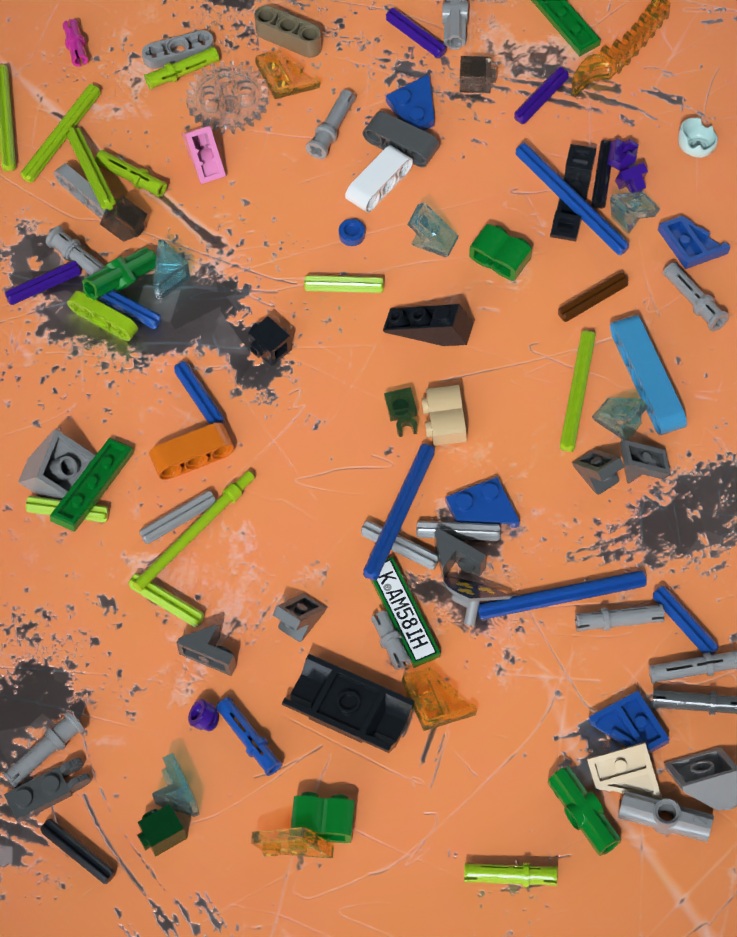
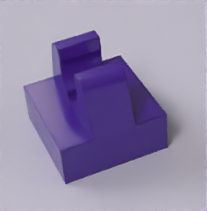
M615 139L610 143L607 164L621 172L635 166L639 144L630 139L624 142Z
M644 162L619 173L615 180L619 190L627 187L633 197L643 193L642 190L646 188L643 179L648 173Z

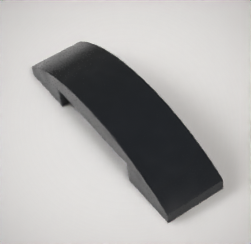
M570 144L564 180L586 201L596 148ZM560 198L554 215L550 237L576 242L582 222L581 216H578Z

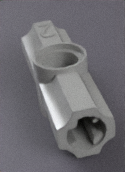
M466 0L443 1L442 24H444V45L449 47L450 50H459L462 46H465L466 25H468V2Z
M625 791L618 818L652 827L656 832L663 835L674 833L708 843L714 815L679 806L672 799L657 800ZM667 812L671 814L674 819L671 821H664L659 817V814Z

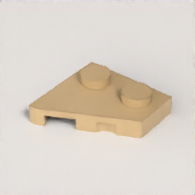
M646 742L587 758L596 789L615 791L622 794L627 791L662 800Z

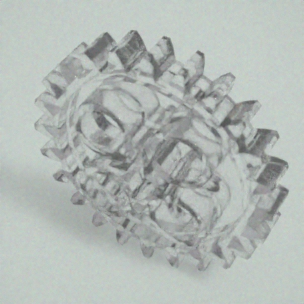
M231 60L229 66H225V63L221 61L220 67H216L211 63V70L209 71L201 68L202 76L194 74L195 82L189 81V89L186 90V103L189 115L194 116L195 123L201 122L202 126L210 125L212 133L217 128H220L221 134H224L226 129H230L231 133L235 134V128L237 127L245 131V124L253 127V119L261 120V113L267 112L266 105L269 104L268 86H266V79H261L260 71L254 73L253 66L245 69L244 62H241L237 67L234 64V60Z

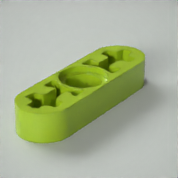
M75 291L67 301V305L74 313L122 340L130 341L138 331L137 325L130 318L98 300L94 301L88 298L81 291Z

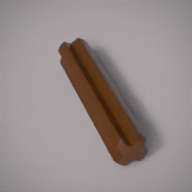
M619 272L559 307V317L562 321L567 322L627 287L629 281L627 276L623 272Z

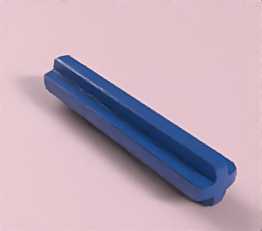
M115 290L98 299L152 329H157L162 322L160 314Z
M181 361L179 364H176L174 366L175 374L209 425L213 423L224 424L223 415L188 363Z
M665 586L658 588L653 593V599L658 604L663 605V609L702 653L710 652L711 655L715 654L719 646Z

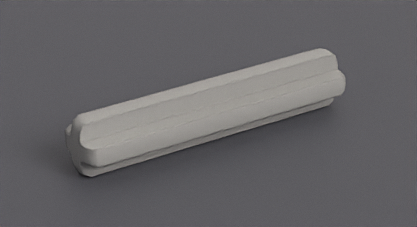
M205 491L143 527L139 531L142 540L149 544L208 510L216 502L214 495L211 491Z
M370 520L366 521L361 528V535L376 542L383 527ZM397 535L391 548L392 551L430 570H433L439 562L438 554L400 535Z
M418 521L416 526V535L419 538H435V530L440 528L457 539L498 541L501 532L499 524Z

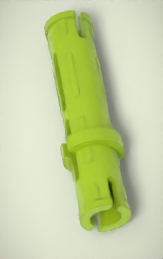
M212 46L173 64L168 62L164 64L163 68L144 74L145 82L150 90L167 82L174 83L179 77L219 62L218 52Z
M100 150L95 157L98 166L130 181L137 189L143 188L157 197H162L167 189L166 182L150 175L148 170L144 168L138 169L105 150Z
M524 862L523 865L465 863L464 883L521 884L523 887L528 888L529 885L557 886V866H532L530 863Z

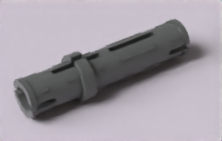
M654 689L652 708L707 711L709 715H715L716 712L737 714V696L717 695L715 691H711L710 694Z

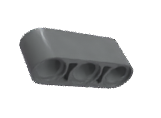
M378 111L362 132L363 137L370 144L382 150L392 145L411 157L413 164L418 167H426L440 147L439 141L430 133L382 111Z

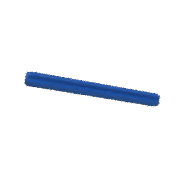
M522 143L516 148V156L578 216H581V219L614 252L622 255L629 249V243L527 143Z
M424 443L420 446L363 569V576L373 581L378 579L432 461L435 451L432 445Z
M636 571L513 596L510 599L484 602L479 604L478 616L484 620L641 588L647 585L646 575L643 571Z

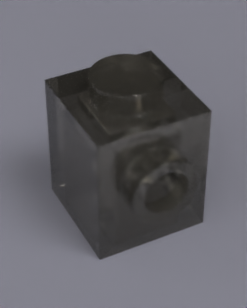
M461 56L460 92L490 93L491 83H496V67H491L492 57Z
M124 196L116 199L113 209L110 211L108 209L105 210L100 225L123 242L138 237L145 228L144 221L147 213Z

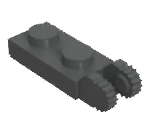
M74 758L64 763L60 768L57 767L4 794L17 823L71 797L72 793L88 785L92 780L88 773L76 776L68 783L64 780L65 777L84 766L82 760Z

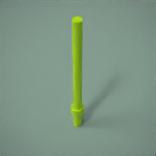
M246 471L234 484L230 483L222 491L223 495L133 583L134 587L142 591L230 503H235L242 496V491L255 479L254 475L250 471Z

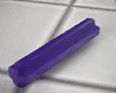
M391 8L387 11L386 20L436 58H441L445 55L446 45L396 8Z
M558 67L515 111L514 119L520 124H525L568 79V71Z
M73 260L6 290L5 297L10 305H14L80 275V267Z

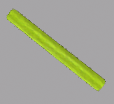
M2 64L0 65V157L2 170L8 172L16 169L9 71L7 66Z
M89 84L23 168L20 174L24 181L32 183L66 140L69 128H75L100 95V89L97 86Z
M70 127L66 135L100 207L103 210L108 209L110 211L113 209L116 201L81 129Z
M584 330L581 332L560 441V449L562 451L573 452L575 450L596 334L593 331Z

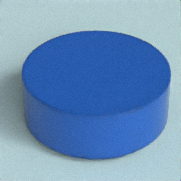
M348 219L340 224L338 230L339 239L343 244L357 246L365 239V227L360 221Z

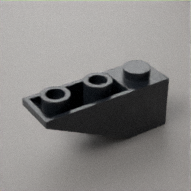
M460 304L390 308L383 331L384 333L440 346L467 345L474 322Z

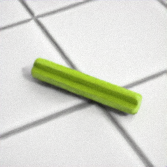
M307 275L304 279V288L306 291L381 293L384 288V280L382 277Z
M29 496L26 500V511L50 515L61 500ZM95 505L84 520L106 522L109 515L108 507Z
M135 573L129 580V587L191 626L198 627L203 621V612L152 581L142 591L137 590L133 583L141 574Z

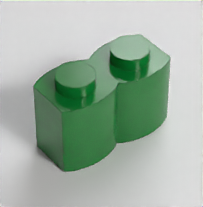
M490 224L485 225L469 249V257L483 267L492 269L498 275L511 281L517 279L532 256V248L526 240L509 236L502 227Z
M303 792L301 795L294 796L290 828L291 838L307 841L322 840L333 843H351L355 801L349 800V797L340 794L332 795L331 798H321L313 792Z

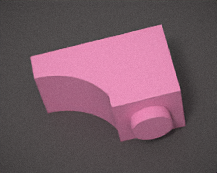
M205 125L181 133L200 184L226 176L210 126Z

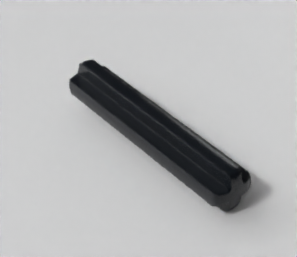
M602 140L600 143L591 204L594 208L602 209L606 206L611 166L607 164L612 140Z
M48 819L41 826L40 830L45 837L103 884H108L115 876L114 869L53 819Z

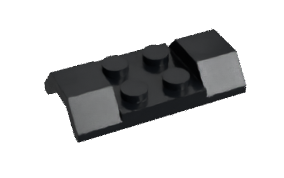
M308 654L302 674L291 694L282 701L283 706L309 717V720L360 743L365 742L387 753H390L397 746L409 722L415 701L311 654Z

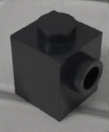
M269 316L261 322L255 323L248 332L249 349L258 358L262 357L271 366L292 350L290 335Z

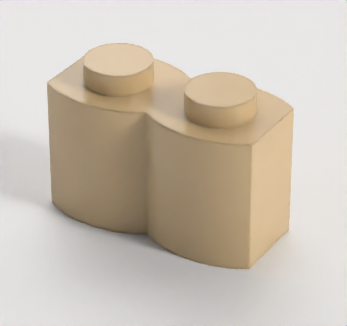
M459 385L426 389V398H421L423 415L429 414L430 421L425 422L427 438H432L433 446L467 442Z

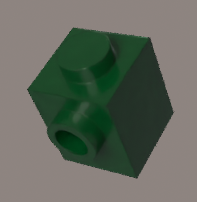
M170 804L159 810L154 809L143 815L142 820L138 821L141 832L137 834V837L144 850L146 851L150 848L155 857L187 839L184 827Z

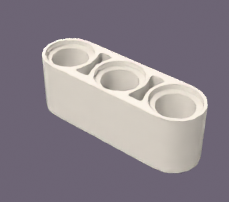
M392 145L387 146L350 184L345 198L363 211L371 212L407 175L412 167L413 159Z

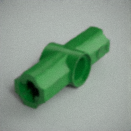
M147 247L125 258L120 256L104 266L102 270L87 276L82 281L83 291L88 298L95 301L114 290H117V292L134 283L137 278L158 267L157 256L153 250H149Z
M569 766L556 771L548 779L547 783L563 804L568 820L576 830L582 831L599 856L606 855L621 843V838L604 816L603 807L597 797L592 792L586 791Z

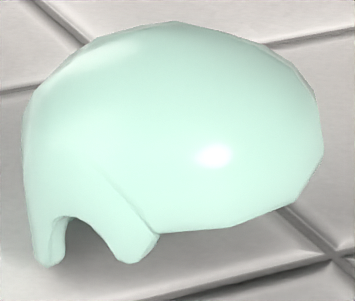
M688 118L681 123L678 144L684 153L692 157L703 158L716 150L718 137L714 132L713 126L705 127L702 124L701 118Z

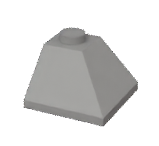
M55 429L27 459L18 483L40 497L62 500L95 455Z
M721 747L664 763L665 769L684 793L717 811L731 810L737 807V765Z

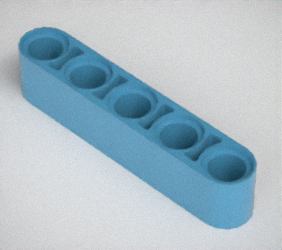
M633 315L611 322L610 331L612 338L657 434L663 435L685 428L687 426L685 412L640 317Z

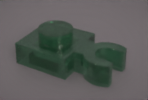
M411 387L384 393L390 422L397 421V435L403 437L402 428L404 426H410L413 434H417V421L413 418L417 416V408Z

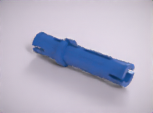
M231 697L220 701L216 706V710L220 712L233 732L245 745L248 756L255 758L267 776L276 773L281 768L282 763L268 747L269 743L266 738L260 737L248 719L234 704ZM235 717L244 727L246 732H244L237 724V722L234 720ZM252 740H254V742L257 744V746H258V747L261 749V751L264 753L263 755H261V753L258 751V749L254 746V744L252 743Z

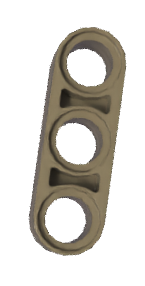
M268 5L258 7L255 10L256 33L260 38L308 58L316 57L321 53V32L315 24Z

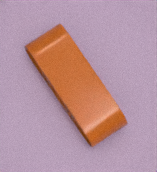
M213 423L158 444L150 450L149 456L159 478L168 480L229 456L234 451V446L222 423Z

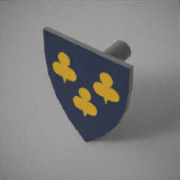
M445 576L443 579L445 588L453 593L452 600L467 608L464 624L469 626H475L480 601L511 598L506 593L477 582Z

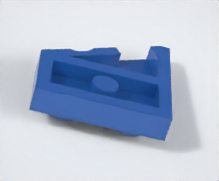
M428 75L386 95V103L398 119L423 131L434 126L430 77Z
M684 216L660 223L658 228L659 233L685 269L727 255L731 248L725 242L720 245L709 238L711 233L695 226L692 221Z
M497 477L445 497V502L455 522L509 524L510 528L519 527L520 521Z
M638 691L588 718L591 726L626 747L646 742L650 754L669 744V737Z

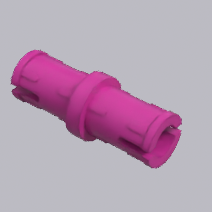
M69 19L70 28L67 20L62 25L66 35L65 45L70 51L72 64L76 67H81L80 58L83 65H86L88 62L84 49L86 43L84 37L80 34L78 21Z

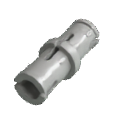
M387 611L376 613L379 619L373 615L371 622L381 638L379 641L381 647L386 649L394 669L405 668L404 661L409 665L412 660L401 641V638H403L401 633L396 631Z

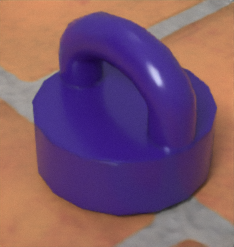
M204 699L196 701L189 712V724L199 730L213 731L218 724V713L214 704Z

